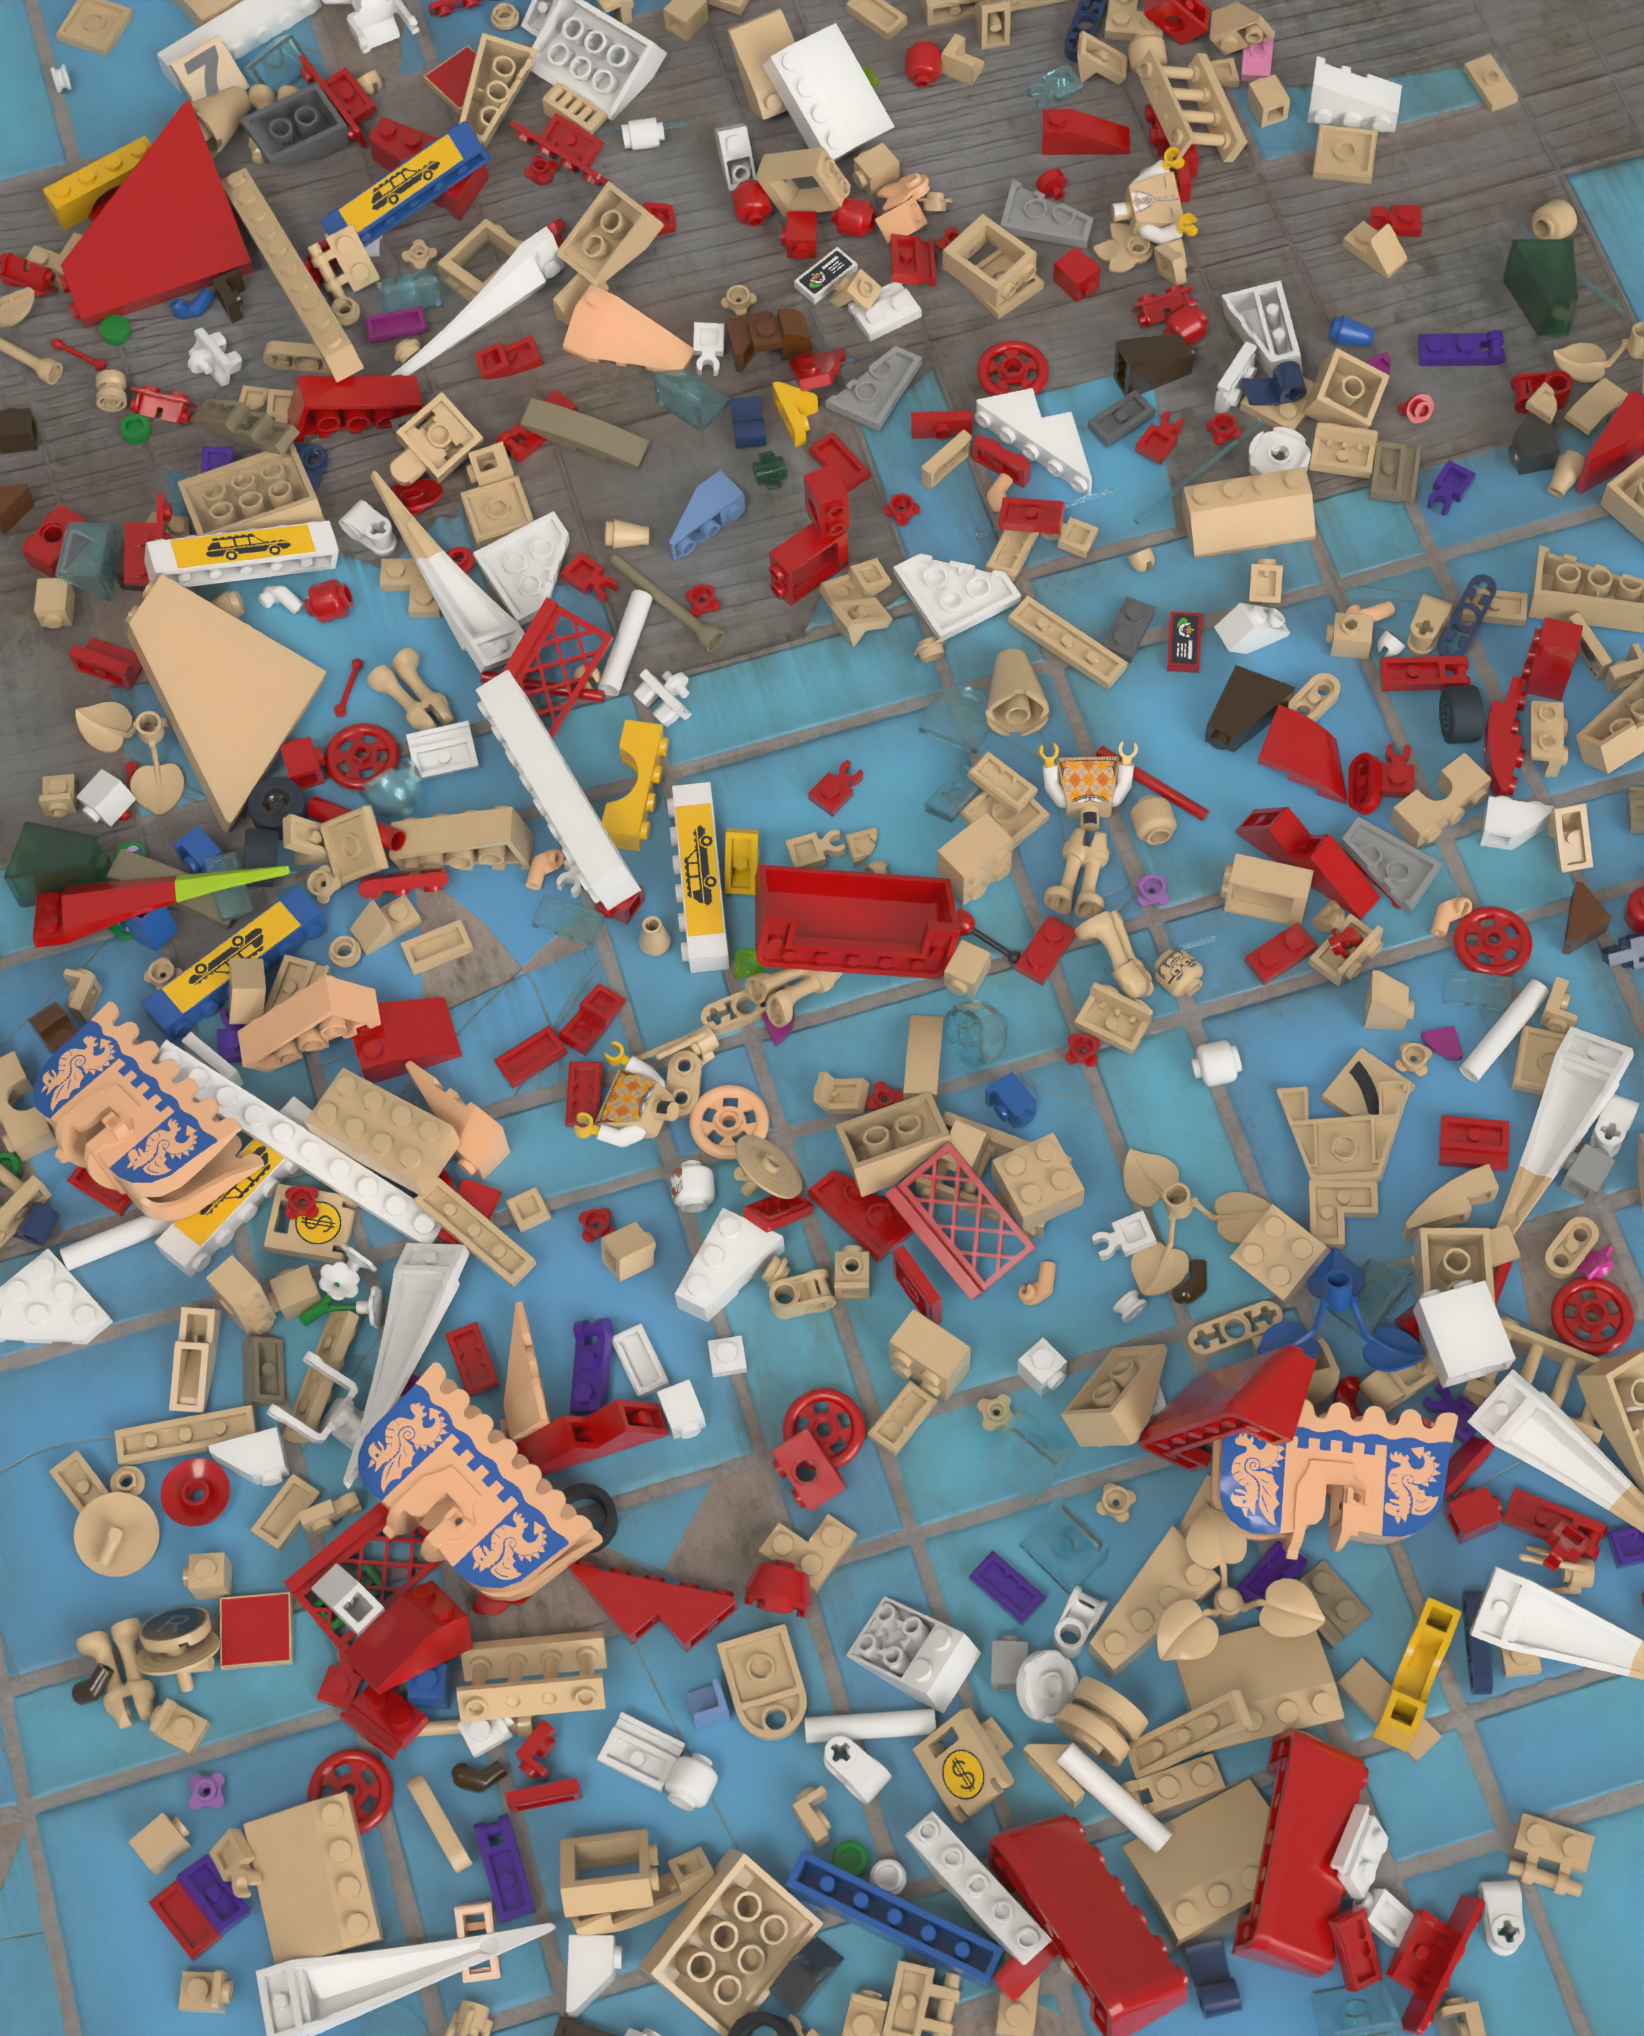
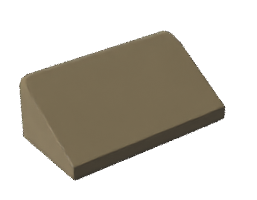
M251 1335L242 1344L244 1406L252 1405L253 1408L271 1406L272 1404L276 1406L284 1405L283 1338Z

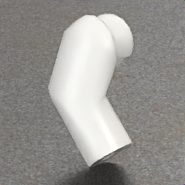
M267 586L263 589V593L258 595V601L263 607L271 608L274 603H282L293 615H296L305 605L285 586Z

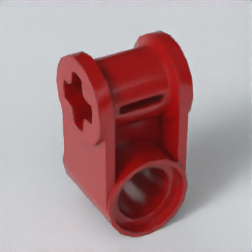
M1563 370L1521 373L1514 376L1510 381L1511 389L1515 391L1516 396L1514 402L1515 411L1521 414L1532 413L1525 408V403L1544 382L1554 391L1557 410L1564 408L1569 401L1571 392V376Z

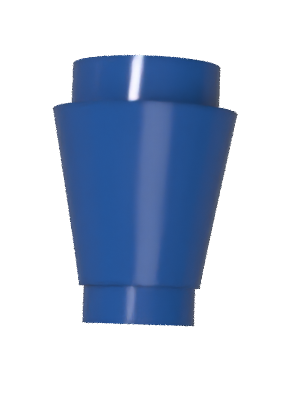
M1345 315L1341 317L1334 316L1329 329L1328 340L1334 341L1335 345L1371 347L1375 329Z

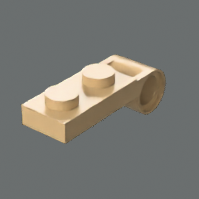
M1419 1362L1411 1367L1395 1372L1376 1370L1363 1380L1359 1387L1374 1406L1381 1407L1387 1413L1439 1377L1437 1374H1422V1365Z

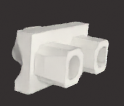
M203 328L194 330L197 340L193 348L188 352L191 356L188 360V367L193 373H210L221 387L228 385L230 374L241 370L242 357L236 351L224 353L227 343L220 332L208 335Z
M647 669L639 675L644 681L634 692V695L648 708L659 696L664 700L653 712V715L663 725L668 727L679 717L686 721L692 715L675 697L679 694L684 699L689 695V691L685 688L688 683V677L684 673L679 672L672 675L670 671L665 672L662 676L666 681L665 685Z

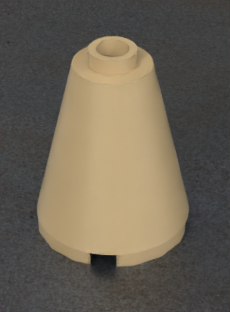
M238 86L228 87L191 102L212 159L220 154L241 124L240 118L245 117L251 109L252 104L249 100V93Z
M1006 649L1000 652L995 660L986 708L987 723L994 732L1003 736H1010V732H1020L1021 736H1026L1039 731L1048 721V701L1026 654L1019 649Z

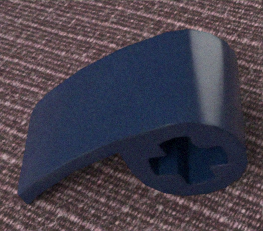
M1287 361L1276 366L1273 370V378L1242 379L1248 403L1254 406L1291 403L1302 399L1307 393L1299 363L1295 361Z
M760 396L732 398L730 405L736 449L766 446L765 425L762 418Z
M33 1202L18 1231L12 1237L38 1246H45L60 1218V1214L44 1204Z
M1216 1939L1187 1947L1186 1955L1204 2019L1242 2010L1238 1987L1234 1977L1230 1976L1222 1941Z

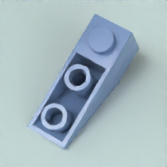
M721 470L696 487L669 541L670 554L673 561H676L681 556L689 555L699 543L706 538L714 537L720 528L730 521H736L745 511L744 493Z

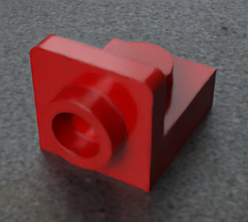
M545 1720L539 1723L515 1753L518 1761L521 1762L518 1769L533 1781L539 1777L544 1782H547L550 1778L548 1770L539 1764L537 1760L539 1757L545 1759L557 1743L554 1740L557 1736L555 1729Z

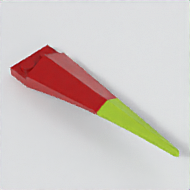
M289 866L67 885L64 891L37 894L32 939L35 948L69 944L104 928L177 902L235 886L287 875L290 873Z

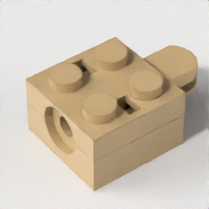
M441 392L396 431V440L405 450L392 460L390 464L391 476L399 485L408 486L426 472L434 481L440 483L469 458L468 453L478 450L483 445V437Z

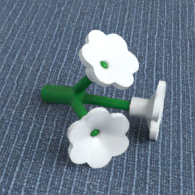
M342 1243L340 1248L346 1253L349 1259L346 1264L336 1262L333 1266L326 1264L321 1268L320 1274L322 1278L319 1280V1286L327 1294L322 1300L300 1314L299 1319L304 1326H308L328 1311L349 1310L356 1311L357 1314H369L370 1325L374 1326L375 1329H379L384 1314V1306L382 1303V1290L378 1286H372L369 1301H357L356 1304H332L331 1302L332 1299L343 1300L345 1297L353 1298L357 1295V1284L360 1278L356 1272L359 1268H366L372 1272L377 1270L371 1261L360 1255L353 1248Z

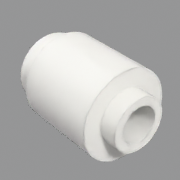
M656 117L628 121L629 124L622 125L625 149L632 148L634 151L660 147L659 141L665 140L663 123H657Z

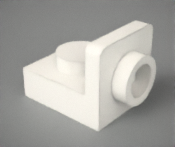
M512 1717L460 1722L457 1724L475 1758L514 1737L509 1726L514 1724Z
M1369 1888L1365 1899L1355 1898L1352 1904L1353 1907L1360 1906L1365 1908L1371 1931L1388 1946L1399 1947L1414 1916L1411 1911L1386 1889Z

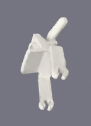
M322 0L325 4L353 5L355 12L348 14L347 22L350 32L358 42L363 54L370 52L371 48L400 37L393 16L394 13L400 15L412 35L420 32L416 26L418 24L415 17L411 16L401 0Z
M308 1351L303 1361L348 1391L345 1398H337L321 1420L318 1432L274 1404L269 1407L267 1414L274 1420L283 1422L315 1444L324 1443L331 1434L353 1451L364 1411H360L353 1405L354 1402L352 1400L358 1392L356 1383L324 1363L319 1356Z

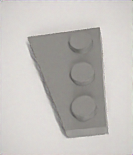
M1013 179L1000 226L1013 236L1087 249L1093 226V218L1063 203L1057 205L1045 199V194L1037 190L1033 193L1022 188V183Z
M894 346L871 364L869 370L857 380L852 379L847 383L846 389L841 393L828 398L825 401L826 408L880 431L921 367L922 357Z
M1357 817L1340 844L1358 865L1408 915L1416 907L1443 865L1438 860L1360 817Z

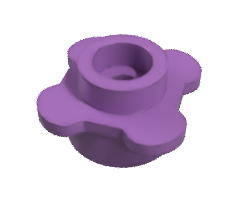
M1148 875L1136 880L1135 887L1139 890L1137 902L1141 907H1148L1150 904L1164 906L1169 902V895L1166 893V878ZM1153 889L1155 893L1152 894L1149 890Z
M214 1773L212 1776L202 1777L200 1774L193 1775L189 1780V1785L192 1787V1797L189 1799V1806L196 1811L202 1807L206 1809L221 1808L225 1803L222 1787L225 1783L224 1776L220 1773ZM206 1788L210 1789V1793L208 1795L204 1794V1790Z

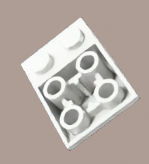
M884 1596L846 1656L913 1699L944 1714L980 1657L981 1652L965 1633Z

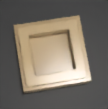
M537 1187L506 1200L520 1233L551 1219Z

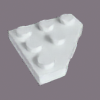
M554 511L473 552L474 559L512 618L520 626L534 619L546 597L551 599L570 541L569 533Z
M921 553L893 567V574L937 639L947 640L1021 602V594L1006 572L993 570L992 573L975 569V565L950 560V563L933 560L932 556Z
M49 1248L0 1287V1342H5V1340H21L25 1343H52L53 1341L72 1342V1344H87L113 1323L106 1312Z

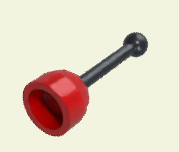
M962 907L957 911L961 937L973 934L1007 956L1010 963H1017L1021 957L1019 952L1008 950L977 930L974 917Z

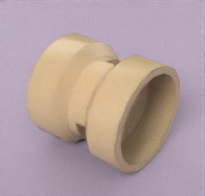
M117 370L99 372L96 375V388L99 390L96 394L97 407L106 412L123 410L127 405V395L124 392L126 389L125 375Z

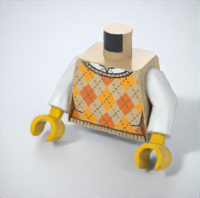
M1124 741L1120 743L1118 749L1122 756L1121 762H1119L1118 757L1057 758V763H1054V759L1059 754L1058 746L1052 742L1053 754L1046 757L1043 753V745L1040 744L1038 755L1045 761V765L1042 766L1045 791L1058 807L1064 808L1066 817L1080 818V828L1086 829V832L1098 830L1100 828L1099 818L1110 817L1112 807L1121 805L1132 787L1134 764L1131 762L1138 751L1136 742L1134 744V752L1131 755L1123 753L1122 746Z
M614 1041L610 1043L611 1047L619 1051L620 1054L617 1057H611L604 1053L606 1061L612 1066L622 1064L625 1066V1069H618L595 1121L596 1125L593 1124V1119L589 1114L581 1112L577 1114V1121L588 1126L579 1127L574 1125V1132L577 1137L582 1139L595 1135L597 1140L618 1147H627L642 1139L655 1138L659 1134L664 1121H675L677 1119L679 1106L673 1101L672 1095L665 1089V1081L657 1071L635 1056L631 1058L626 1056L623 1046L619 1042Z

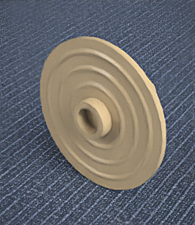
M745 1135L736 1142L735 1154L741 1167L735 1169L734 1178L738 1181L746 1182L741 1187V1192L745 1196L751 1197L759 1187L774 1196L784 1199H792L798 1196L803 1185L800 1173L791 1159L781 1149L771 1142L754 1135Z
M125 1492L106 1493L93 1499L80 1512L74 1527V1544L81 1560L94 1572L109 1577L127 1576L143 1568L153 1557L159 1543L160 1530L155 1513L144 1500Z
M210 1631L204 1639L193 1646H188V1642L179 1644V1650L175 1652L154 1653L143 1648L135 1658V1665L139 1672L146 1675L162 1676L176 1674L180 1691L188 1692L194 1689L191 1673L214 1670L213 1656L220 1648V1639L216 1633Z

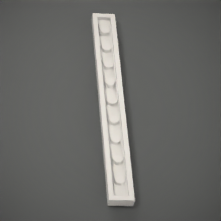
M165 1040L153 1063L159 1064L169 1059L175 1061L179 1071L173 1079V1083H179L191 1078L199 1086V1091L193 1100L200 1102L205 1098L215 1099L219 1105V1111L216 1115L223 1119L227 1117L236 1119L242 1126L241 1131L415 1243H435L441 1226L415 1205L414 1198L168 1040Z

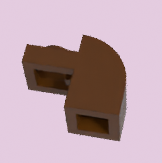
M778 309L777 316L747 321V329L754 353L779 349L781 361L795 359L796 356L803 353H811L812 342L805 316L800 311Z
M56 1001L27 1019L34 1033L51 1054H54L78 1032V1029Z

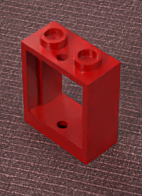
M811 523L770 551V566L768 570L771 576L770 588L778 599L783 598L792 606L819 587L822 582L828 581L848 567L847 531L844 530L839 535L820 539L813 523Z

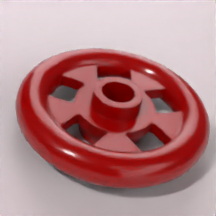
M1008 340L992 345L982 354L977 365L979 384L991 397L1033 388L1036 396L1045 387L1049 377V366L1043 353L1035 346L1018 340ZM1019 353L1024 354L1030 358L1027 361V363H1025L1020 357H1017ZM1003 354L1006 358L998 365L994 359ZM1028 371L1037 372L1035 380L1026 379ZM998 373L1001 381L993 383L989 375ZM1008 385H1021V390H1008Z
M370 723L350 725L337 732L329 741L324 754L325 769L330 778L339 786L352 791H367L381 786L393 776L400 759L399 746L392 734L381 726ZM371 736L376 738L372 745L368 742H362L363 737ZM346 741L351 742L353 745L348 748L346 753L340 750ZM378 751H387L386 761H377ZM361 752L367 753L362 758L356 757ZM347 761L351 770L344 774L338 765ZM371 768L374 770L375 775L367 778L360 777V772L370 770Z
M1486 906L1472 910L1459 921L1453 935L1454 950L1459 961L1471 972L1486 978H1504L1515 974L1527 963L1533 947L1532 936L1526 923L1512 911L1496 906ZM1493 919L1495 926L1481 928L1480 921ZM1510 926L1517 936L1509 939L1508 934L1503 929ZM1467 934L1477 935L1476 946L1467 945ZM1495 937L1499 943L1492 944L1488 941V938ZM1508 948L1517 952L1511 961L1502 956L1507 952ZM1482 953L1487 957L1494 958L1491 965L1484 964L1477 960L1479 955Z
M1580 1277L1571 1280L1558 1290L1551 1304V1322L1559 1339L1565 1345L1592 1356L1609 1354L1619 1349L1628 1340L1633 1330L1634 1313L1628 1297L1618 1286L1602 1278L1592 1277L1588 1280L1586 1277ZM1592 1290L1595 1293L1596 1300L1587 1299L1582 1301L1580 1292ZM1612 1300L1619 1312L1610 1315L1604 1303ZM1566 1305L1576 1307L1574 1319L1564 1317ZM1593 1313L1596 1315L1597 1321L1590 1322L1587 1320L1586 1314ZM1610 1324L1616 1332L1606 1339L1600 1332ZM1577 1327L1584 1332L1591 1333L1588 1341L1574 1334Z
M817 1388L803 1393L789 1406L782 1425L784 1443L799 1433L796 1432L798 1418L802 1417L809 1419L806 1428L814 1431L837 1469L848 1464L858 1454L865 1437V1421L859 1406L847 1394L836 1389ZM828 1402L829 1412L814 1414L813 1404ZM846 1412L851 1425L841 1429V1424L836 1416ZM828 1424L830 1426V1433L827 1436H820L818 1434L820 1425ZM842 1437L847 1445L842 1451L835 1454L830 1449V1446ZM807 1461L802 1464V1466L816 1471L815 1465L812 1462Z
M345 1749L331 1754L316 1767L309 1781L307 1801L311 1802L322 1799V1787L333 1786L332 1795L343 1793L347 1786H355L356 1792L352 1796L359 1831L360 1834H363L377 1826L388 1813L393 1799V1780L387 1766L374 1754L360 1749ZM349 1764L352 1772L337 1778L334 1770L339 1766ZM367 1769H370L377 1778L370 1786L360 1776ZM368 1795H371L377 1799V1803L368 1814L360 1807L364 1805Z

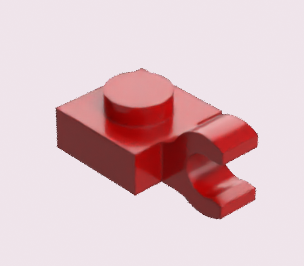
M1391 204L1389 211L1382 206L1371 207V216H1369L1368 220L1369 225L1375 230L1382 229L1386 224H1389L1396 236L1420 237L1422 231L1421 206Z
M1562 1519L1545 1541L1552 1547V1551L1542 1564L1553 1572L1556 1571L1564 1559H1569L1575 1564L1592 1540Z

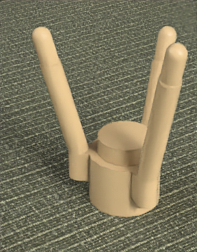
M705 1024L685 1036L635 1057L645 1060L656 1055L657 1059H662L686 1048L688 1051L701 1057L700 1062L703 1067L707 1062L715 1058L712 1051L719 1047V1043L713 1031Z
M1526 1545V1551L1544 1557L1520 1554L1518 1558L1521 1561L1544 1565L1542 1563L1552 1550ZM1580 1556L1574 1564L1569 1559H1564L1558 1568H1561V1581L1567 1582L1568 1585L1549 1589L1559 1595H1581L1582 1587L1592 1588L1595 1576L1594 1561L1592 1559H1582Z
M461 2001L458 2012L454 2011L451 2023L444 2036H454L455 2032L458 2033V2036H478L479 2032L481 2036H490L493 2021L487 2019L490 2009L475 2002Z

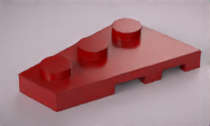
M831 1170L808 1190V1196L866 1252H869V1255L877 1263L882 1261L915 1233L889 1199L886 1200L874 1193L861 1197L855 1180L835 1170Z

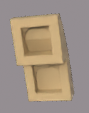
M1604 377L1576 402L1566 413L1564 419L1585 434L1590 435L1604 425L1608 415L1621 406L1628 393Z
M875 558L850 566L847 575L822 582L819 592L830 608L833 602L870 598L890 586L891 579L878 559Z

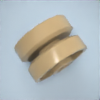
M1082 1677L1072 1694L1077 1704L1064 1703L1055 1716L1054 1722L1070 1740L1087 1753L1113 1767H1120L1130 1752V1747L1126 1740H1138L1148 1726V1720L1134 1704L1111 1687L1091 1677Z

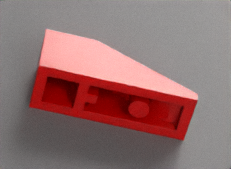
M1042 109V155L1130 154L1129 127L1074 109Z

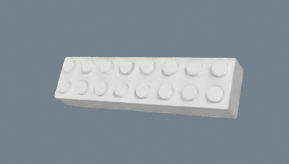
M504 671L475 689L481 699L477 703L480 711L486 720L490 722L494 735L505 748V754L519 772V778L527 791L533 796L534 804L541 815L547 820L548 828L555 839L559 841L563 848L561 849L570 865L576 870V876L595 903L601 901L607 910H610L641 891V888L536 710L510 671Z

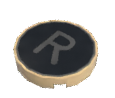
M194 1606L164 1611L143 1623L139 1629L140 1641L144 1649L154 1653L175 1652L179 1650V1644L188 1642V1646H193L204 1639L211 1630L209 1613L203 1608Z

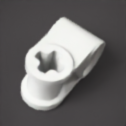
M359 500L338 521L340 527L349 537L360 542L378 556L390 555L397 548L398 542L396 536L392 533L391 522L364 500Z
M1613 1094L1596 1118L1598 1121L1589 1145L1600 1147L1611 1158L1615 1157L1621 1148L1627 1131H1629L1640 1103Z
M1077 1585L1056 1625L1053 1637L1054 1650L1063 1653L1061 1655L1066 1659L1079 1656L1093 1631L1096 1630L1101 1622L1109 1601L1105 1599L1099 1601L1082 1592V1587ZM1065 1632H1072L1077 1635L1079 1641L1075 1644H1066L1060 1636Z
M845 1736L833 1737L825 1746L823 1761L826 1769L843 1783L852 1795L866 1805L873 1800L892 1778L889 1771L880 1762L869 1756L851 1739ZM834 1750L837 1753L843 1750L847 1751V1761L843 1759L837 1762L834 1761Z
M1518 1880L1479 1882L1478 1897L1485 1901V1906L1481 1913L1483 1915L1487 1945L1493 1953L1499 1956L1512 1955L1525 1938ZM1502 1928L1505 1929L1507 1935H1513L1510 1942H1506L1505 1936H1498Z

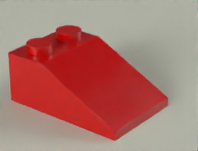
M1632 390L1629 392L1587 454L1575 490L1576 492L1581 494L1620 474L1644 455L1643 396Z
M444 997L379 1002L377 1004L381 1025L372 1029L367 1025L356 1029L357 1035L352 1037L365 1080L373 1084L407 1074L405 1064L409 1060L423 1069L462 1057Z
M430 1580L401 1594L343 1653L344 1658L378 1694H381L473 1649L468 1615L433 1580Z

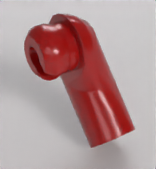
M1349 1375L1338 1382L1333 1404L1338 1402L1345 1404L1349 1408L1351 1419L1354 1420L1356 1417L1363 1416L1355 1406L1361 1383L1357 1377Z

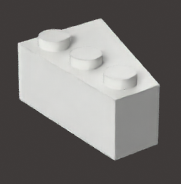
M1317 56L1307 123L1395 133L1402 85L1370 74L1365 78L1350 73V67L1342 65L1341 69L1325 64V59Z
M1281 280L1221 295L1224 316L1244 343L1247 341L1257 346L1254 352L1256 354L1255 358L1270 378H1273L1274 368L1287 361L1299 363L1303 375L1301 354Z
M722 1208L675 1293L677 1308L705 1322H709L739 1294L738 1291L752 1278L755 1279L762 1272V1269L770 1262L774 1255L778 1257L785 1251L783 1236L773 1231L766 1233L744 1217Z

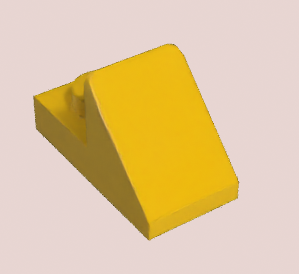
M779 381L772 383L774 403L794 446L798 447L807 444L806 431L810 430L806 416L818 412L817 395L806 390L801 391L800 388Z
M726 829L725 894L755 895V875L761 856L759 852V830Z

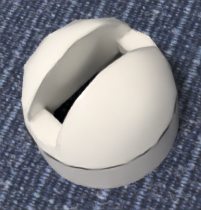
M1385 631L1377 642V649L1380 653L1387 647L1389 650L1385 658H1392L1400 654L1405 645L1388 631Z

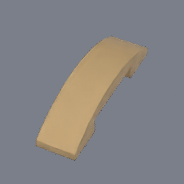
M701 1846L667 1861L670 1872L659 1876L660 1890L653 1891L654 1907L570 1917L577 1935H601L626 1930L651 1921L689 1899L714 1875V1871Z

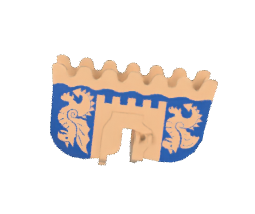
M108 1002L84 1027L48 1059L40 1070L34 1084L33 1101L40 1115L50 1123L56 1135L58 1149L55 1157L61 1163L70 1161L76 1166L86 1168L88 1174L98 1184L117 1190L120 1194L126 1193L135 1206L146 1216L158 1221H178L198 1213L234 1185L264 1166V1161L255 1153L248 1154L242 1158L236 1157V1154L242 1147V1142L239 1136L236 1135L242 1130L241 1124L232 1117L220 1120L219 1117L215 1116L219 1111V1105L215 1099L205 1098L200 1102L193 1100L199 1091V1086L195 1080L190 1078L179 1083H173V1079L179 1071L177 1063L169 1059L159 1064H154L153 1060L159 1053L157 1044L151 1040L141 1043L136 1039L139 1035V1028L133 1022L114 1026L120 1011L114 1002Z
M434 1362L416 1384L373 1426L364 1438L358 1453V1469L363 1485L390 1510L387 1516V1525L382 1532L391 1539L396 1535L410 1533L421 1526L427 1531H432L425 1537L420 1552L426 1561L438 1562L445 1560L479 1593L493 1600L516 1601L533 1595L572 1563L603 1543V1537L593 1529V1524L588 1518L583 1515H577L575 1508L570 1504H566V1497L563 1492L553 1490L551 1483L546 1479H542V1472L539 1467L529 1464L528 1459L524 1455L518 1454V1447L514 1441L506 1439L503 1432L493 1430L494 1422L491 1417L482 1414L477 1406L469 1405L470 1397L468 1393L459 1389L453 1380H446L444 1368L439 1363ZM458 1520H463V1522L459 1526H457Z
M1305 1399L1295 1436L1291 1442L1273 1446L1246 1432L1213 1442L1210 1489L1211 1506L1213 1509L1222 1511L1232 1525L1244 1532L1246 1540H1281L1283 1549L1286 1552V1559L1297 1560L1305 1530L1323 1518L1326 1495H1330V1500L1328 1501L1327 1541L1331 1551L1340 1552L1349 1540L1374 1545H1387L1402 1541L1433 1521L1443 1502L1450 1451L1458 1416L1454 1413H1442L1436 1418L1435 1423H1431L1430 1426H1433V1428L1428 1429L1423 1426L1421 1415L1412 1409L1405 1410L1400 1415L1397 1424L1396 1420L1388 1423L1385 1412L1378 1406L1369 1407L1365 1410L1363 1416L1352 1420L1349 1408L1345 1404L1338 1402L1331 1405L1327 1413H1322L1317 1417L1312 1403Z

